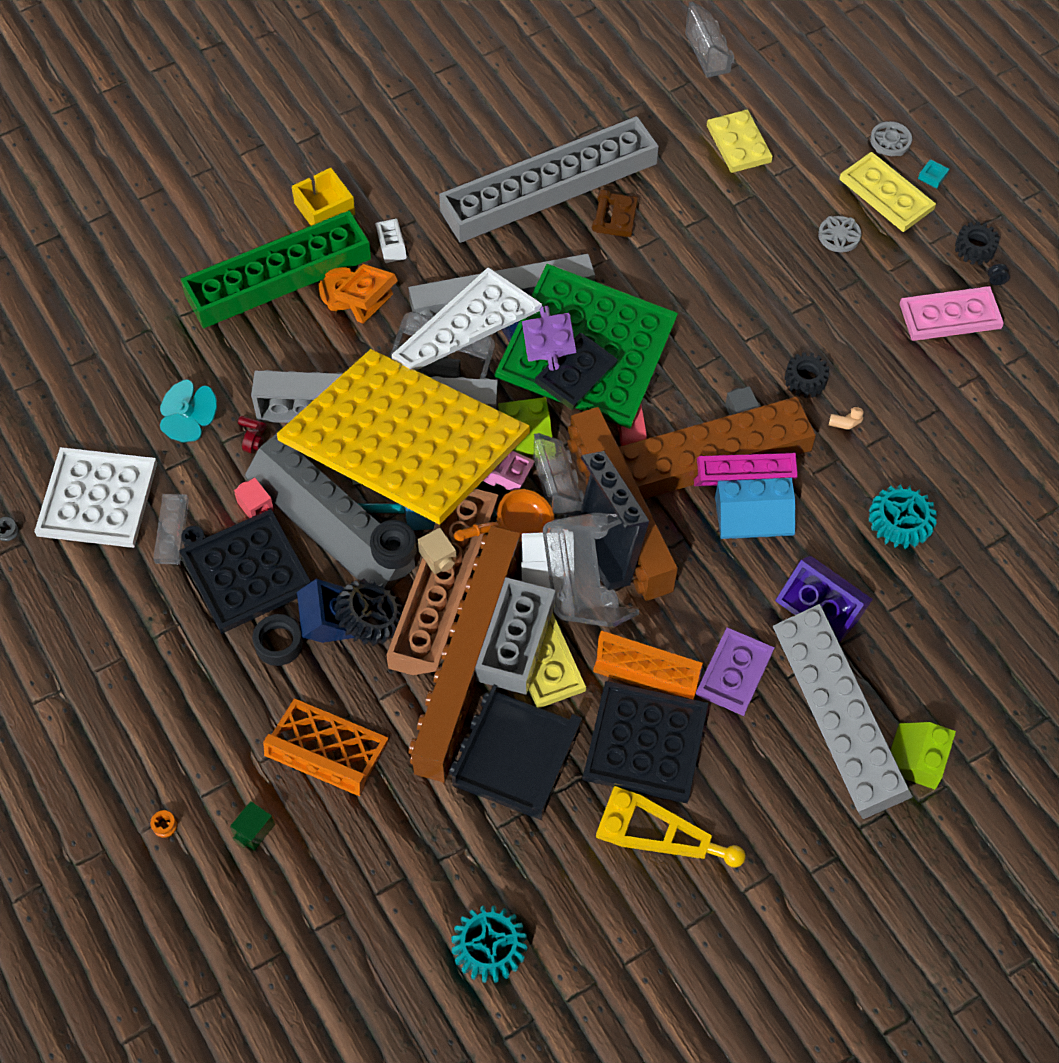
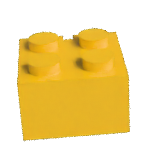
M332 168L313 176L316 195L313 193L312 180L310 178L292 186L294 203L311 226L346 211H350L352 215H355L353 196Z

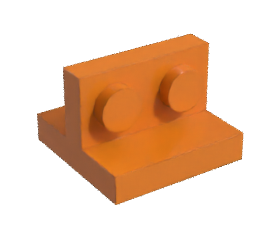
M362 264L333 294L336 300L349 304L357 322L364 324L393 295L391 287L398 280L394 273Z

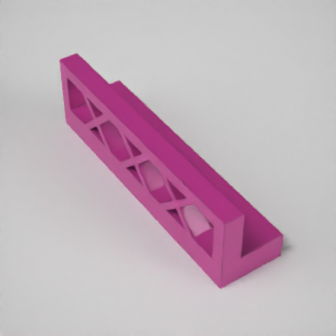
M796 453L699 456L697 458L698 476L694 479V486H717L718 481L792 478L793 481L797 478Z

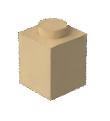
M441 528L418 539L419 553L434 574L447 571L457 563L456 550Z

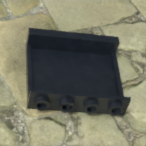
M605 451L581 455V459L589 470L590 476L581 510L567 513L565 521L571 531H573L574 536L607 590L630 586L649 520Z
M494 684L490 693L486 692L481 702L483 709L480 715L476 714L472 720L470 728L473 730L470 737H465L461 744L460 752L462 754L459 761L454 760L450 768L449 775H452V786L542 820L581 730L582 717L572 714L569 720L498 693L497 685Z

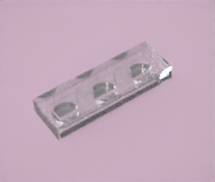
M163 494L153 557L155 564H180L181 555L179 550L183 546L181 534L186 524L189 503L188 495Z

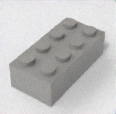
M505 578L475 667L477 682L492 686L495 684L503 689L527 694L555 607V590Z

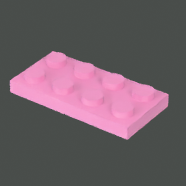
M990 286L907 297L900 300V307L912 341L1002 329L1004 324Z

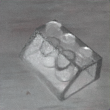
M693 1L689 2L685 34L706 78L730 73L732 63H734V54L727 47L726 38L720 32L718 21L714 20L711 12Z
M540 433L534 434V463L546 501L552 507L554 521L564 519L567 513L581 510L584 499L582 490H578L576 486L578 484L576 470H571L570 467L572 463L569 449L565 450L561 440Z

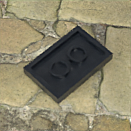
M581 332L574 338L576 353L557 358L559 364L557 370H555L554 363V370H550L548 364L535 377L534 382L572 411L608 375L618 362L617 358Z

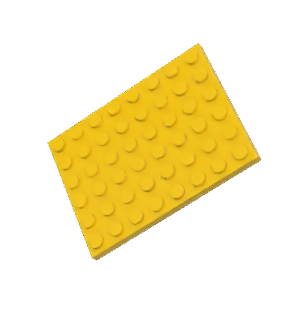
M370 349L277 433L278 441L440 525L530 433V426Z

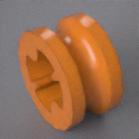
M161 810L156 812L151 818L150 825L157 836L166 838L175 833L177 821L171 812ZM161 819L167 822L168 827L166 829L160 826L159 821Z

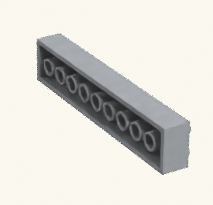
M636 116L440 193V212L461 243L657 164L658 145Z
M255 371L251 396L257 420L261 422L289 423L343 373ZM430 377L498 410L497 380L488 378Z

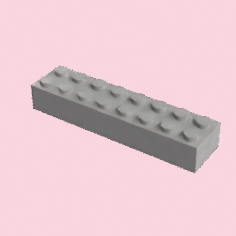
M818 604L774 625L773 629L860 816L863 819L912 798L913 796L821 605Z

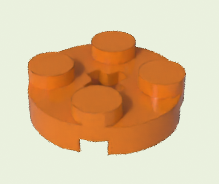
M340 267L332 269L325 274L326 277L319 283L320 297L328 306V309L332 311L351 309L349 304L336 300L333 294L354 273L351 272L350 268Z

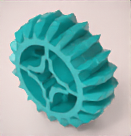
M901 484L896 489L890 486L887 491L882 490L879 492V495L874 497L870 506L869 522L872 523V531H878L877 538L884 537L885 544L890 541L893 542L895 548L899 544H902L904 549L908 548L909 544L915 548L919 542L923 544L934 531L933 528H935L937 523L935 519L937 511L933 510L934 502H927L929 499L928 495L921 496L920 489L916 492L912 491L911 485L907 489H903Z
M482 905L478 915L471 909V919L462 916L461 923L463 926L456 925L454 928L458 934L451 938L452 943L455 944L451 948L452 954L458 955L455 958L456 965L464 964L462 967L464 974L472 969L471 979L473 980L479 974H482L483 983H486L488 976L493 975V981L498 982V974L500 973L507 979L509 978L508 968L516 972L518 970L516 962H524V956L521 953L527 951V945L522 942L527 940V934L520 933L523 930L522 923L514 924L516 922V915L513 914L506 918L507 909L505 908L498 914L496 906L493 905L491 907V912H486L485 906ZM491 925L503 928L509 935L494 932ZM482 926L481 935L473 938L472 942H467L469 935L476 928ZM486 933L489 935V940H492V955L490 954V949L486 948ZM512 945L509 954L503 960L497 962V953L506 949V946ZM469 953L485 956L488 964L475 960Z

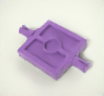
M542 306L539 310L541 318L522 321L528 362L540 359L548 360L549 369L554 370V363L555 370L559 368L557 358L576 353L570 314L564 313L550 316L549 307L545 306L546 313H544Z

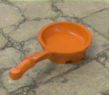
M526 489L513 490L504 495L500 501L497 522L474 524L472 527L459 529L454 533L453 537L456 541L461 542L465 539L488 533L490 527L494 526L520 533V546L522 547L523 533L551 532L554 527L555 518L552 507L541 495Z

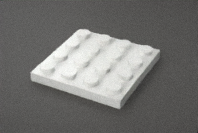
M60 447L34 531L36 536L134 548L157 466L156 458Z

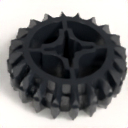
M365 578L359 582L354 580L350 585L345 586L337 596L334 610L337 612L335 619L340 621L339 628L346 629L345 636L353 635L354 642L360 639L363 646L368 644V642L372 646L378 643L383 644L393 638L402 615L400 612L402 605L397 604L398 597L391 595L392 589H384L383 583L379 586L376 585L374 579L368 583Z

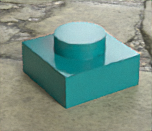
M930 159L919 173L918 179L938 188L948 175L949 168Z

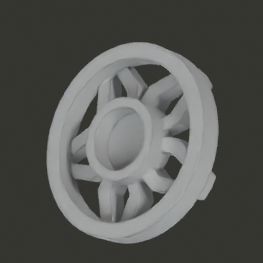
M883 122L874 127L870 141L878 154L902 156L911 146L912 135L902 124ZM886 128L885 132L879 131L880 129ZM896 129L902 131L904 134L898 133Z
M829 216L820 225L818 236L820 242L827 249L834 252H848L858 246L861 239V229L851 217ZM827 240L834 241L835 245L829 243ZM846 241L854 242L848 246H845Z

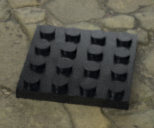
M271 509L179 550L221 634L298 599L297 592L311 583Z
M605 681L583 773V780L610 787L616 786L628 791L688 804L708 703Z

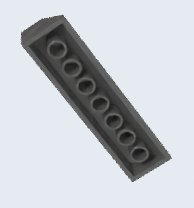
M277 434L258 449L245 474V478L248 481L256 478L271 497L272 503L358 581L365 578L369 583L374 579L376 585L379 586L383 583L384 589L390 590L415 568L414 559L407 566L400 569H387L380 566L374 560L370 548L371 534L380 523L299 451L278 441ZM391 540L386 544V547L394 550L399 548L401 543L397 540Z

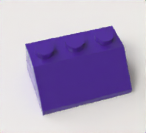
M809 556L799 562L775 601L794 615L820 604L840 643L860 620L873 599L818 560Z

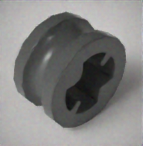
M0 518V540H13L18 534V526L12 518ZM9 525L11 530H6L5 534H3L1 529H5Z

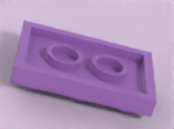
M726 628L696 691V696L744 716L773 654L774 647Z

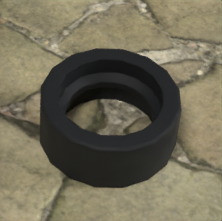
M274 614L267 616L258 622L253 631L252 639L256 654L263 662L269 665L282 666L289 664L302 651L303 638L300 626L293 618L287 615ZM280 628L289 630L292 633L293 642L285 650L278 652L269 651L263 645L264 636L271 630Z

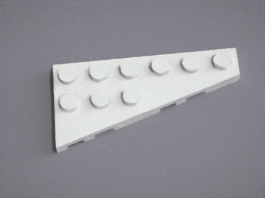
M487 268L392 354V359L409 369L418 370L539 312L542 304L490 268Z

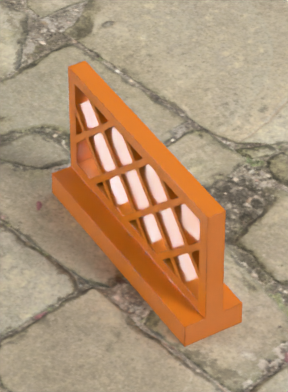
M601 631L598 639L597 660L593 672L650 691L694 700L701 679L700 674L703 663Z
M294 698L273 733L268 734L263 741L264 756L360 797L368 776L388 744V737ZM296 709L306 712L308 718L294 722L292 715ZM328 721L332 728L318 731L315 722ZM311 724L314 733L300 737L297 728ZM293 729L296 737L287 741L279 738L282 732ZM349 730L354 732L355 738L341 741L338 732ZM334 734L337 743L323 747L321 737ZM316 739L319 745L318 749L309 751L303 747L302 743ZM369 740L379 743L376 749L365 751L362 742ZM358 744L361 753L347 757L344 748ZM340 749L343 756L342 759L335 761L328 759L326 753ZM364 759L366 767L362 773L352 769L350 763Z

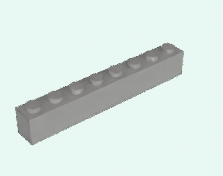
M589 254L494 271L530 296L546 264L595 281V273ZM480 274L408 287L409 301L415 323L428 322Z

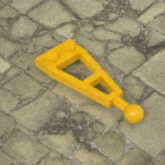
M616 786L612 790L596 832V838L621 847L705 859L706 853L724 858L725 863L730 867L741 866L746 857L741 847L732 845L726 848L711 843L712 835L647 798ZM636 806L669 824L663 841L626 836ZM677 829L701 841L700 846L695 847L672 843Z

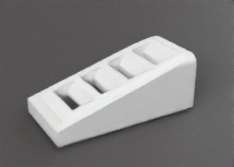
M392 219L375 223L385 263L406 259L405 245L398 220Z

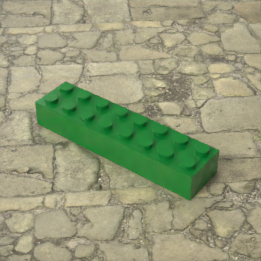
M346 211L181 278L185 297L204 329L320 281L332 269L340 267L351 268L371 260L369 241L351 212Z

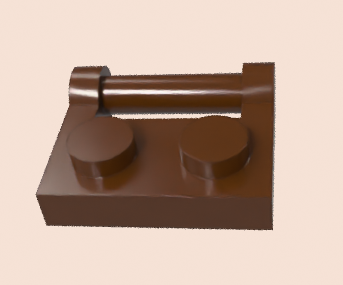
M600 190L597 196L599 203L596 219L592 223V230L596 233L631 237L638 197L611 194L608 190ZM607 204L614 205L611 223H605L604 221Z

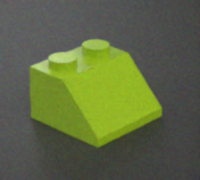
M546 397L498 403V411L530 426V433L512 451L525 457L554 453Z
M931 722L900 723L890 751L903 778L935 790L942 779L956 731Z

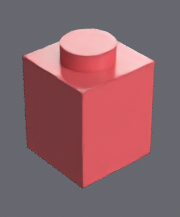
M256 478L241 483L234 490L237 503L249 518L269 509L274 511L271 497Z

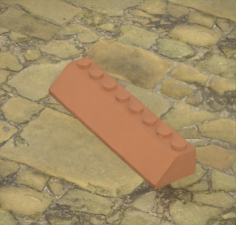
M474 489L440 525L435 523L433 531L441 528L456 550L457 563L447 571L434 574L424 558H422L387 652L388 669L410 675L436 671L442 658L444 646L447 644L452 623L457 616L460 600L463 599L467 580L471 576L475 557L478 556L480 551V544L484 534L465 539L461 542L456 541L453 535L459 529L462 530L472 527L474 524L479 525L490 522L498 500V494Z

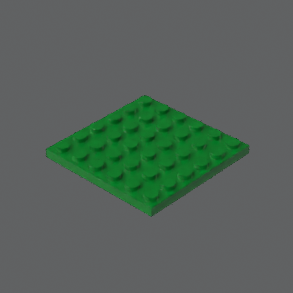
M546 264L531 297L542 304L544 313H546L545 306H548L550 316L569 313L574 338L581 332L618 359L617 365L576 408L586 411L599 407L605 420L631 429L678 313ZM539 311L519 321L496 370L495 377L559 401L534 383L535 377L548 365V360L540 359L528 362L522 321L541 318Z

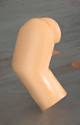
M853 407L851 413L845 417L831 414L829 426L851 429L862 422L864 412L859 407Z

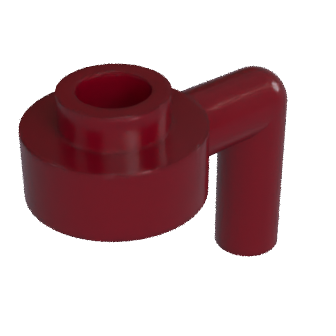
M241 415L238 419V424L249 428L243 439L242 450L254 454L263 445L264 438L262 434L265 432L267 425L264 422Z

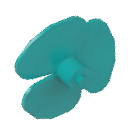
M183 380L173 385L165 394L160 406V411L165 416L160 423L161 431L170 439L179 442L198 440L202 435L201 426L211 424L217 411V397L210 387H200L192 399L194 385L190 380Z

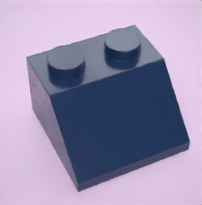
M315 579L297 592L302 638L321 643L354 638L351 634L345 636L346 629L339 628L340 621L335 619V614L337 613L334 610L336 598L344 587Z

